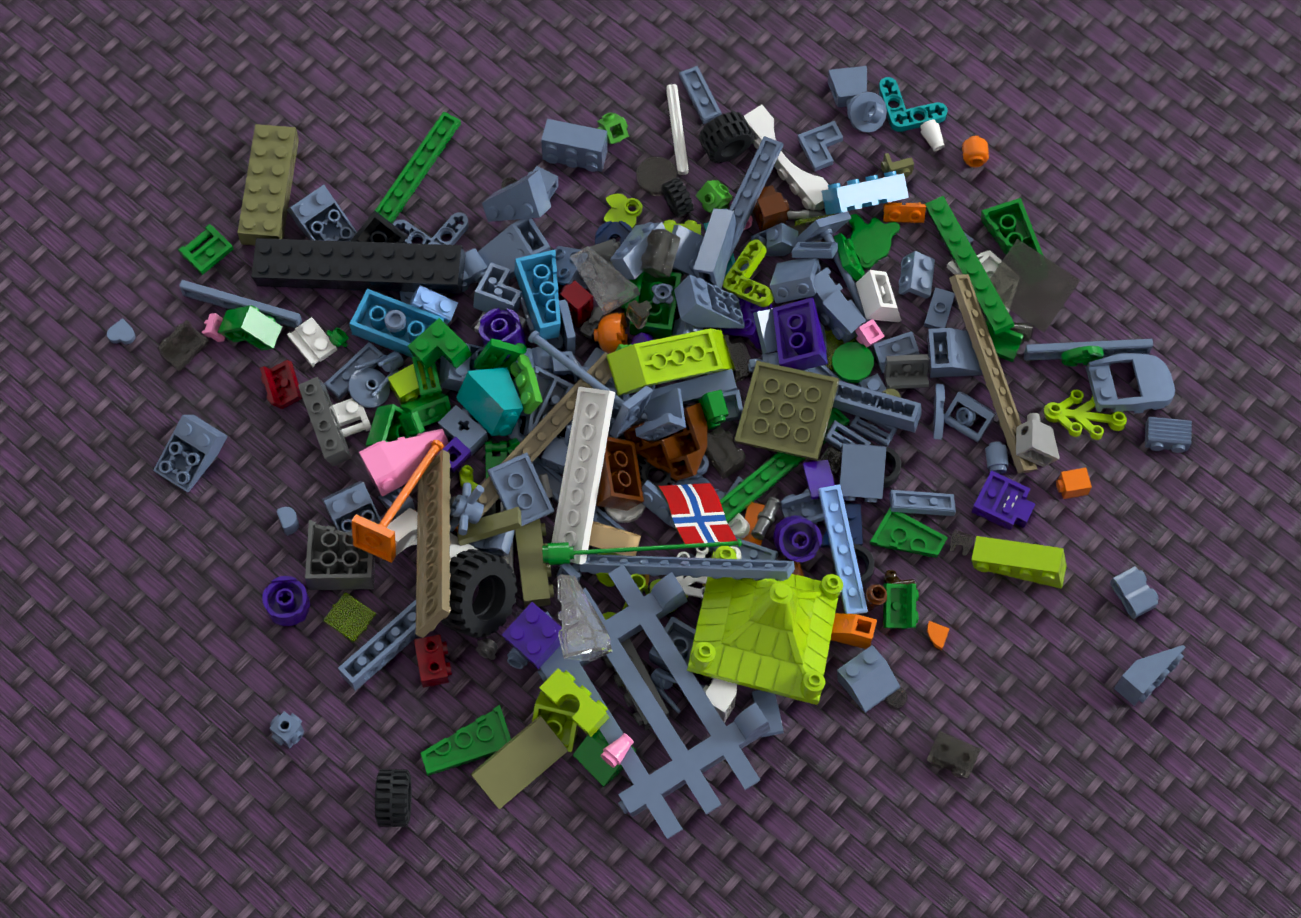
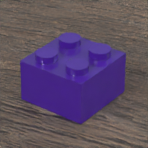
M533 602L527 606L502 634L506 642L538 670L568 637L566 631Z

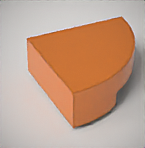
M929 621L927 625L928 636L933 645L942 650L950 628Z

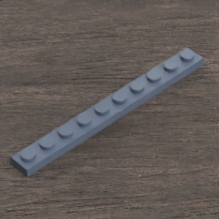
M587 554L586 562L579 564L581 572H589L590 574L610 573L624 565L630 575L650 574V576L668 575L672 572L675 577L691 576L692 578L706 576L714 579L732 577L733 579H775L776 581L789 579L795 570L794 561Z

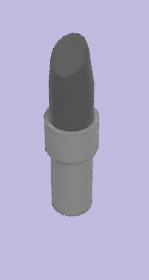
M787 211L788 219L809 220L826 217L823 211Z

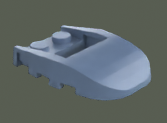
M1119 353L1091 361L1086 366L1097 412H1101L1103 408H1111L1114 413L1117 411L1122 413L1124 411L1143 413L1147 409L1157 410L1164 408L1173 400L1175 387L1171 373L1166 364L1156 356ZM1132 361L1141 397L1118 399L1109 366L1114 363H1130Z

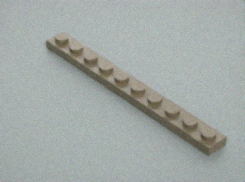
M969 274L953 275L949 278L952 290L955 293L959 310L962 313L965 327L972 342V347L979 361V367L986 381V387L992 398L993 406L1014 461V466L1018 474L1033 472L1037 470L1036 464L1016 455V428L1021 425V421Z
M607 352L587 371V373L603 385L612 377L606 356ZM580 378L502 463L526 452L531 462H533L573 419L578 387H593ZM490 476L481 484L484 492L476 501L484 505L482 516L499 498Z

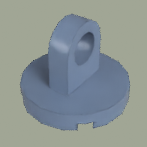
M862 92L854 96L848 105L847 111L853 128L868 133L879 129L883 125L887 114L884 100L873 92Z

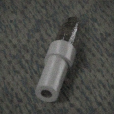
M547 473L540 474L539 479L554 509L552 489H550Z

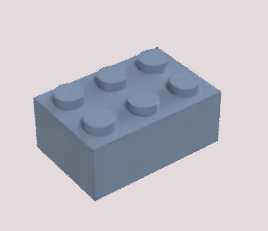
M547 119L541 139L543 160L552 164H565L572 168H585L591 172H602L608 151L606 130Z

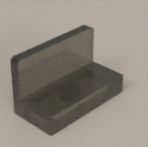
M728 334L723 335L733 366L735 382L752 378L753 373H749L748 370L751 358L743 336L729 340Z

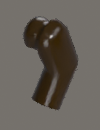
M894 570L885 572V583L915 584L914 579L901 580L897 577Z

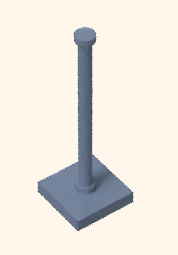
M849 212L815 220L796 238L797 242H813L824 239L825 242H835L832 235L851 219ZM837 250L833 257L858 310L866 319L857 287L852 276L842 267Z
M535 330L531 333L528 341L536 343L591 387L611 391L539 336L540 333ZM645 386L627 401L622 400L615 394L613 404L620 408L609 432L615 439L640 420L653 393L650 387Z

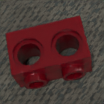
M573 281L570 285L567 284L562 288L560 300L566 299L572 322L579 328L591 316L593 296L578 282Z

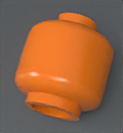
M971 136L962 144L963 161L974 168L984 165L989 159L988 142L979 136Z

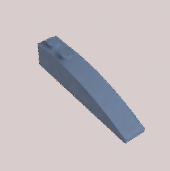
M839 381L833 403L834 408L914 433L922 415L921 403Z

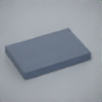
M527 452L487 470L505 511L515 507H519L521 510L522 526L554 512Z

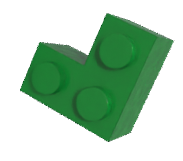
M248 305L227 310L218 333L232 342L246 340L262 351L274 348L282 326L276 323L274 318L262 314L257 307Z
M440 318L408 345L412 356L426 370L441 356L457 369L472 355L467 344Z

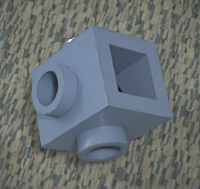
M285 711L281 715H277L270 724L271 738L280 746L284 744L290 749L303 736L302 720L295 714L289 715Z

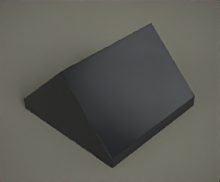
M374 210L351 239V242L403 243L408 236Z

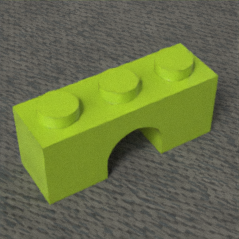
M558 668L540 686V690L558 708L566 700H577L580 703L579 710L572 719L587 735L592 737L609 719L606 712L608 708L600 700L597 702L590 698L591 692L583 685L578 687L574 683L576 679L567 670L563 673Z

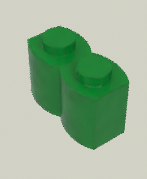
M721 389L705 393L696 402V404L700 403L702 406L708 430L720 427V423L725 422V418L729 416Z

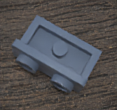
M917 251L904 256L901 261L899 294L904 295L911 292L925 299L930 297L935 259Z
M809 489L796 496L794 494L788 495L781 501L780 510L783 518L798 515L805 517L813 523L824 520L820 499H811Z

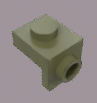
M889 153L884 154L883 162H881L883 173L896 171L897 175L904 173L905 178L912 174L914 168L912 157L892 162Z

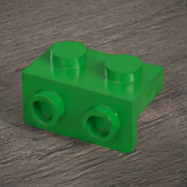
M884 584V588L887 591V600L883 604V628H916L919 619L918 612L916 611V602L919 597L916 584Z

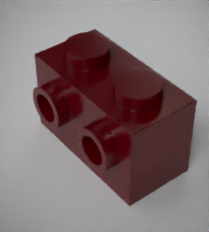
M441 635L414 639L422 687L449 683L448 676L452 675L450 662H445L444 655L448 654L446 641L442 642Z

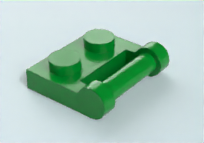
M208 224L201 234L185 247L181 246L178 252L203 275L233 251L234 248L211 224ZM210 236L213 237V238L210 239L207 243H205L201 248H199L196 252H194L193 254H191V252H192L194 249H196L200 244H202V243H203L205 240H207Z
M491 338L474 361V368L480 370L507 368L510 373L511 364L518 360L519 355L525 354L527 348L522 343L514 345ZM510 354L508 359L505 362H503L507 355Z

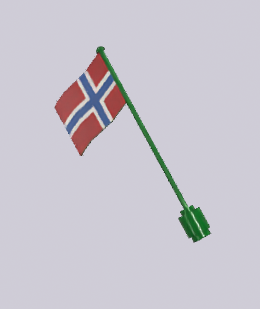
M710 483L658 486L667 501L674 526L684 544L574 551L573 546H569V542L548 543L547 546H542L543 563L562 565L570 564V560L574 559V555L735 545L740 547L742 541L736 539L728 525L720 499Z

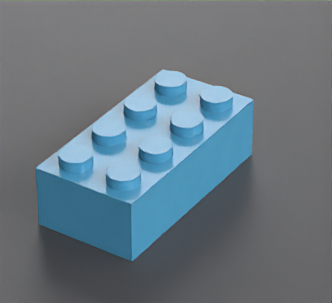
M367 289L350 322L352 335L413 357L408 345L438 318L444 323L445 321L443 317ZM399 310L404 313L406 326L403 330L391 332L386 328L384 318L389 311Z

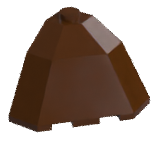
M700 403L683 408L686 428L651 442L636 437L635 428L644 425L645 422H642L623 432L625 439L635 443L636 455H642L647 459V462L659 470L663 469L670 473V477L676 481L697 474L707 448V421Z

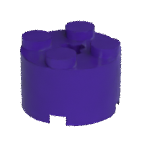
M497 308L488 311L481 318L479 334L484 347L491 338L514 345L517 343L525 345V334L519 316L513 310L507 308L506 310H500Z
M793 515L784 518L775 526L774 544L777 550L788 559L796 562H805L816 555L822 544V535L819 528L812 521L802 516ZM800 535L801 537L798 538V543L795 542L794 539H796V536Z
M281 576L272 580V583L265 588L262 596L264 607L270 619L275 624L281 626H293L303 622L310 609V600L304 585L291 576Z

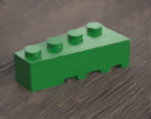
M1021 198L981 210V222L1027 285L1047 280L1049 268Z

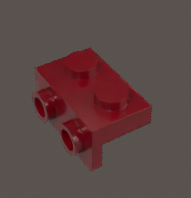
M285 360L271 369L265 366L260 368L261 380L266 387L267 400L271 405L284 409L303 399L292 361Z

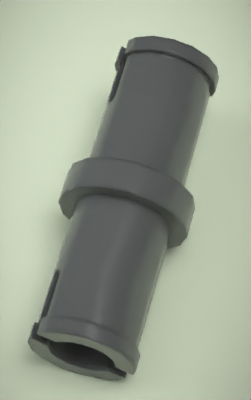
M769 497L763 511L758 514V521L751 532L755 539L763 540L769 526L773 525L775 521L774 516L781 505L778 499Z

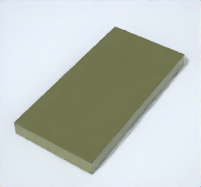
M538 716L470 775L494 805L501 809L568 752V750L544 719Z

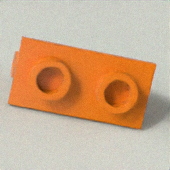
M921 202L906 203V205H902V203H883V222L924 223L926 205L921 204Z

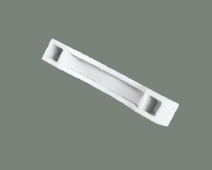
M763 105L744 115L755 135L753 144L757 150L764 136L776 140L774 118ZM781 151L774 165L779 177L787 181L793 194L801 198L802 204L807 210L821 211L824 209L821 191L828 189L829 184L824 178L809 174L796 167Z

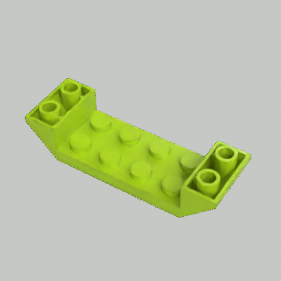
M712 328L633 344L606 355L618 396L638 392L645 386L708 373L714 374L729 369L734 371L722 331Z

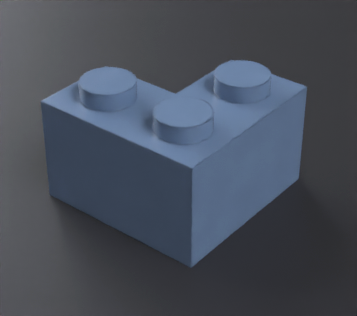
M490 263L475 290L473 308L486 313L497 308L500 310H506L507 308L517 314L520 308L522 291L508 286L510 269Z

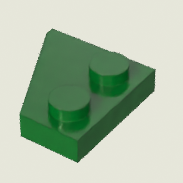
M842 233L834 236V239L838 244V253L842 267L858 281L865 275V272L854 251L855 246L850 238L847 239Z

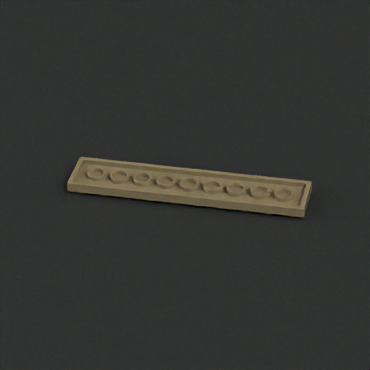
M442 450L432 460L418 481L416 635L422 638L430 631H433L443 618H447L451 610L450 453Z

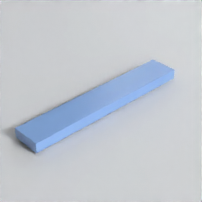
M834 485L819 488L818 492L836 575L843 582L840 594L845 614L857 615L867 613L868 609L841 486Z

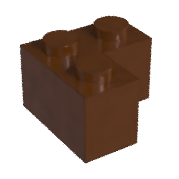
M773 185L764 187L752 211L760 232L780 223L786 225V221H788L787 211H790L787 199H783L782 194L778 191L775 192Z

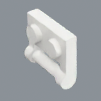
M353 398L333 405L340 427L360 419L362 421L342 429L344 437L364 430L366 432L370 431L371 425L364 407L355 402Z

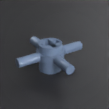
M470 483L463 484L462 495H457L451 506L450 514L454 517L450 521V532H453L459 525L458 533L466 535L468 522L475 525L480 520L484 505L476 501L484 492V488L481 485H477L471 493L472 485Z

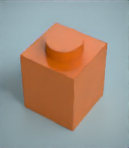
M1087 468L1061 472L1058 480H1056V487L1058 492L1062 493L1063 499L1089 494L1092 486Z

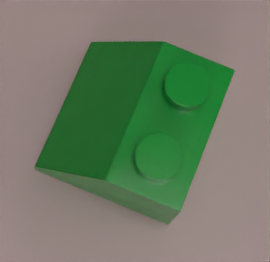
M394 404L377 407L366 446L369 447L381 441H386V443L396 441L400 437H405V439L416 437L417 434L406 436L399 419L400 415L408 412Z
M598 729L592 737L587 735L573 756L605 787L624 768L621 764L613 768L602 759L603 749L609 744L600 729Z

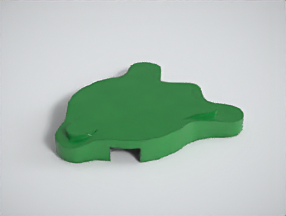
M852 214L850 215L849 224L853 230L851 240L855 246L854 251L862 268L868 270L878 260L886 258L889 254L891 239L899 232L900 225L897 222L884 224L878 218H872L871 222L866 224L859 215Z

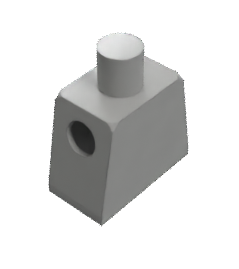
M1030 413L1027 415V422L1016 428V455L1045 467L1060 459L1054 432L1050 426L1040 422V415L1038 413Z

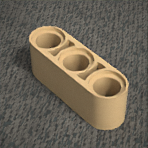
M593 521L589 545L600 549L638 547L641 536ZM637 551L616 553L626 556H636Z

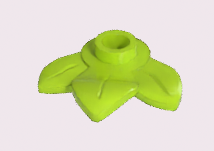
M612 194L606 197V201L611 209L606 213L604 221H623L633 228L636 224V218L642 213L643 207L641 202L635 198L628 199L623 194ZM633 206L636 210L633 212L629 211V207Z

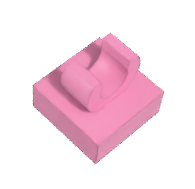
M216 313L209 314L208 320L204 322L206 328L202 331V334L208 338L211 337L217 342H224L225 337L218 333L223 318Z
M874 319L855 330L858 335L856 340L858 343L864 344L866 348L885 337Z

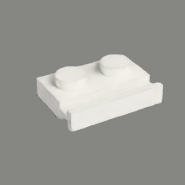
M312 317L296 327L292 333L289 332L287 334L290 341L312 368L316 363L323 361L337 351V347L330 342L329 337Z

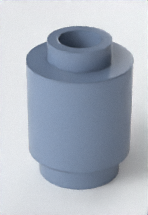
M1002 442L989 443V446L985 448L987 469L998 474L1006 473L1009 467L1007 446L1002 445Z

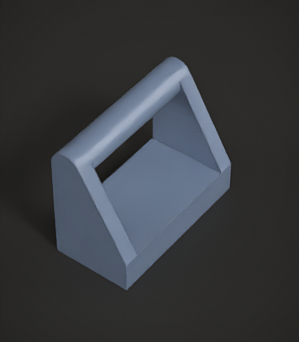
M960 391L946 411L944 423L978 443L995 419L997 413ZM959 403L986 418L979 433L964 424H960L951 417Z

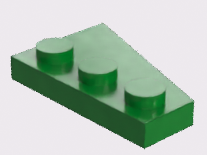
M889 508L869 545L937 558L948 537L902 512H891V508Z

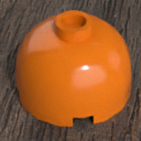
M612 313L604 316L598 324V329H594V340L599 341L600 348L608 354L615 352L619 344L628 345V334H625L627 323L624 313Z

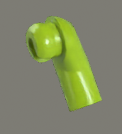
M469 465L463 466L459 472L460 485L463 488L464 483H470L472 485V493L478 485L473 481V468Z

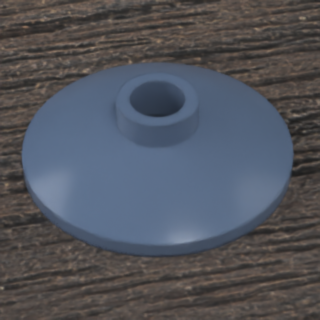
M361 368L350 377L348 389L353 400L359 405L375 408L381 406L388 399L390 385L388 382L374 398L371 397L372 393L386 377L376 369ZM368 382L372 383L374 387H370Z

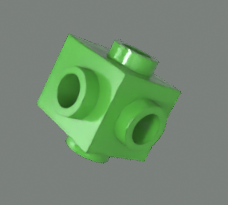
M607 113L602 116V119L597 121L599 125L597 129L607 131L608 143L615 144L629 137L628 125L624 117L616 113Z
M719 180L707 181L695 195L702 203V207L710 213L713 212L714 208L727 209L729 207L728 203L733 199L728 188L721 184Z

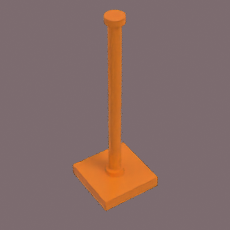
M432 441L430 450L379 524L357 514L352 519L353 546L388 562H393L396 557L395 531L387 527L437 453L444 448L441 441Z

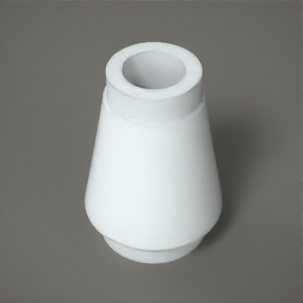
M933 119L920 126V133L931 148H933V151H938L945 147L939 123H936Z

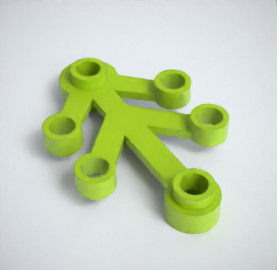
M1073 390L1070 397L1061 403L1051 402L1044 407L1045 418L1053 423L1060 422L1073 437L1080 436L1083 427L1090 433L1092 439H1101L1104 429L1099 425H1093L1090 421L1108 423L1109 427L1115 431L1123 430L1127 422L1125 414L1119 411L1112 415L1089 412L1096 407L1093 395L1090 401L1077 409H1068L1073 404H1080L1082 402L1084 394L1080 390ZM1068 418H1074L1077 422L1072 423Z

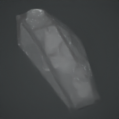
M563 574L558 575V600L561 603L562 611L558 612V619L562 620V629L559 630V641L564 659L594 661L611 653V639L607 629L576 577Z

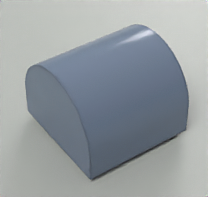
M290 507L277 509L276 512L285 535L288 536L295 533L299 528L296 512Z

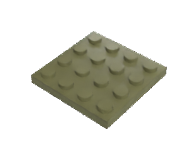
M756 361L734 440L735 443L818 461L838 389L839 378Z

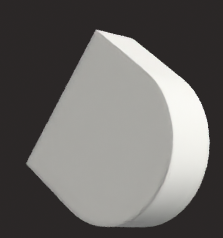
M740 513L728 523L737 538H745L750 531V524Z

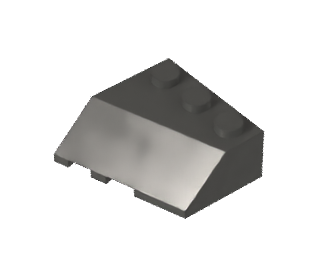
M309 520L305 572L308 590L374 589L375 555L353 546L352 532L348 531L346 533L336 530L335 527L328 525L325 527Z

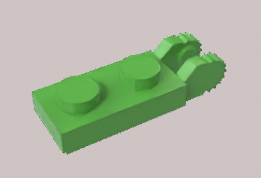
M521 354L517 358L518 363L514 362L511 364L510 371L515 377L524 413L531 415L543 400L534 368H532L528 356Z

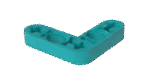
M885 77L880 81L879 94L886 104V115L894 131L903 132L920 128L923 123L934 119L936 123H941L946 119L948 110L943 103L937 102L906 109L896 80ZM885 85H888V87L891 88V95H889V91L885 87ZM890 101H896L898 102L899 106L897 108H891L888 105V103ZM935 110H938V112L941 113V115L935 113ZM919 113L924 116V119L917 121L913 116ZM896 119L903 121V124H899V122H896Z

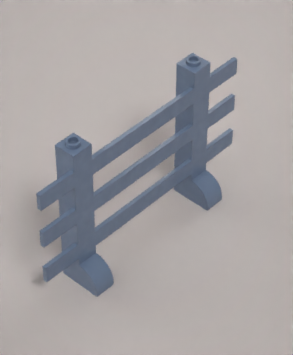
M621 565L608 574L628 604V607L605 620L586 588L571 596L572 601L591 630L569 644L565 640L540 667L541 669L538 673L545 682L558 668L563 673L567 670L576 679L574 683L578 687L583 685L591 692L590 698L595 702L600 700L605 705L583 667L606 653L672 759L671 762L649 775L631 746L621 765L634 785L618 794L621 798L618 804L624 814L629 812L632 817L648 808L666 838L669 839L683 829L664 800V797L687 783L706 815L722 804L702 773L726 759L743 788L747 790L761 780L741 749L771 730L768 720L756 702L742 711L733 723L726 726L693 673L687 671L688 665L659 621L665 615L688 602L685 592L674 574L671 572L662 578L652 588L651 593L643 596L625 566ZM641 630H644L710 734L709 738L690 750H687L621 645L622 642ZM608 709L606 712L609 719L599 729L610 745L620 738L623 732Z

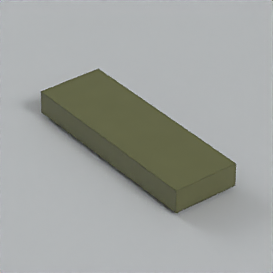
M519 507L489 515L480 518L475 525L468 522L467 534L460 535L458 533L459 544L461 546L521 528V510Z

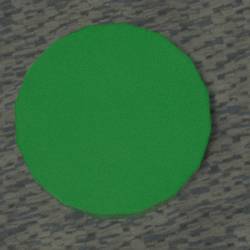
M847 342L840 345L832 356L833 371H835L838 378L848 383L861 382L870 376L874 367V357L871 351L865 345L857 342Z
M1083 346L1063 352L1061 359L1062 364L1076 367L1077 363L1087 365L1091 361L1102 359L1104 353L1102 347Z

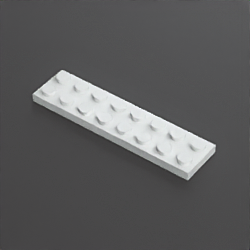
M578 387L551 542H569V546H573L574 551L588 550L615 397V392ZM587 554L574 555V559L570 560V562L583 564L586 562Z

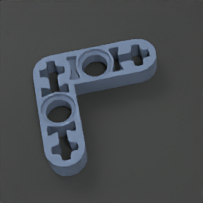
M454 213L432 238L405 220H397L393 225L399 229L405 228V234L409 235L403 243L412 244L414 238L420 237L423 239L422 244L454 245L467 231L469 222L464 213ZM461 220L463 221V225L458 224V225L456 226L455 221H457V222H460ZM443 234H450L452 239L444 242L441 240V236Z

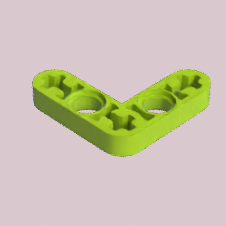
M752 240L746 245L724 278L723 287L728 293H733L743 300L760 307H767L774 300L772 291L769 287L750 279L766 254V247L761 241ZM744 264H749L747 269L740 271ZM753 287L749 293L744 294L746 288Z

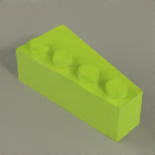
M976 536L971 559L973 567L978 571L997 573L1060 589L1063 586L1067 566L1063 548Z

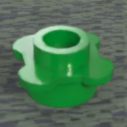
M335 328L332 332L330 330L327 331L328 336H330L329 340L334 346H348L346 342L348 336L343 330Z

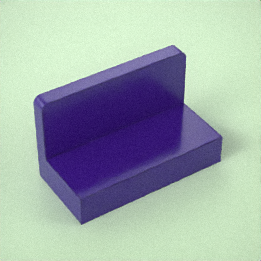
M828 460L803 463V470L811 499H820L819 488L835 485Z

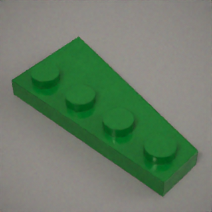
M500 705L493 708L488 714L475 719L476 721L468 726L457 730L450 737L444 738L421 752L427 776L491 756L508 743L511 737Z

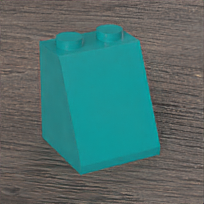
M507 368L468 371L456 397L458 402L491 436L511 434L523 410L522 403Z

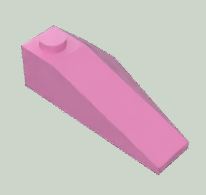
M443 429L419 433L416 437L406 439L405 437H400L396 441L387 443L386 441L377 442L359 452L373 485L382 497L408 482L430 450L433 440L441 441L444 447L449 443Z

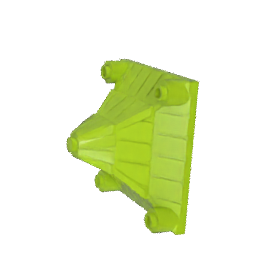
M720 546L713 552L711 558L736 559V553L729 546ZM791 574L789 579L784 581H776L775 579L755 580L753 578L733 579L732 577L714 579L707 577L687 671L818 705L821 692L825 686L824 672L838 596L843 588L842 579L835 574L826 575L822 581Z

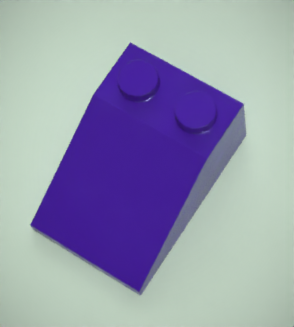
M808 298L774 307L773 317L779 365L806 370L828 364L825 342L814 299Z

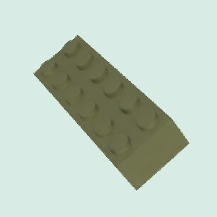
M255 124L238 226V236L241 245L255 246L256 238H284L287 209L299 142L296 127Z

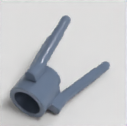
M394 351L388 355H383L380 358L357 365L354 369L358 370L378 363V366H382L385 371L390 372L372 393L371 397L374 398L388 383V377L399 372L398 368L403 365L404 361L402 356Z
M661 668L655 669L650 678L658 693L677 713H680L681 710L664 691V689L671 688L673 683H677L671 672H666Z

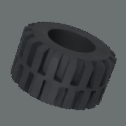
M732 111L724 113L706 124L700 131L698 139L711 162L723 163L738 157L746 151L754 141L755 135L743 114Z
M380 769L376 777L375 786L376 822L379 827H407L411 817V775L408 769Z

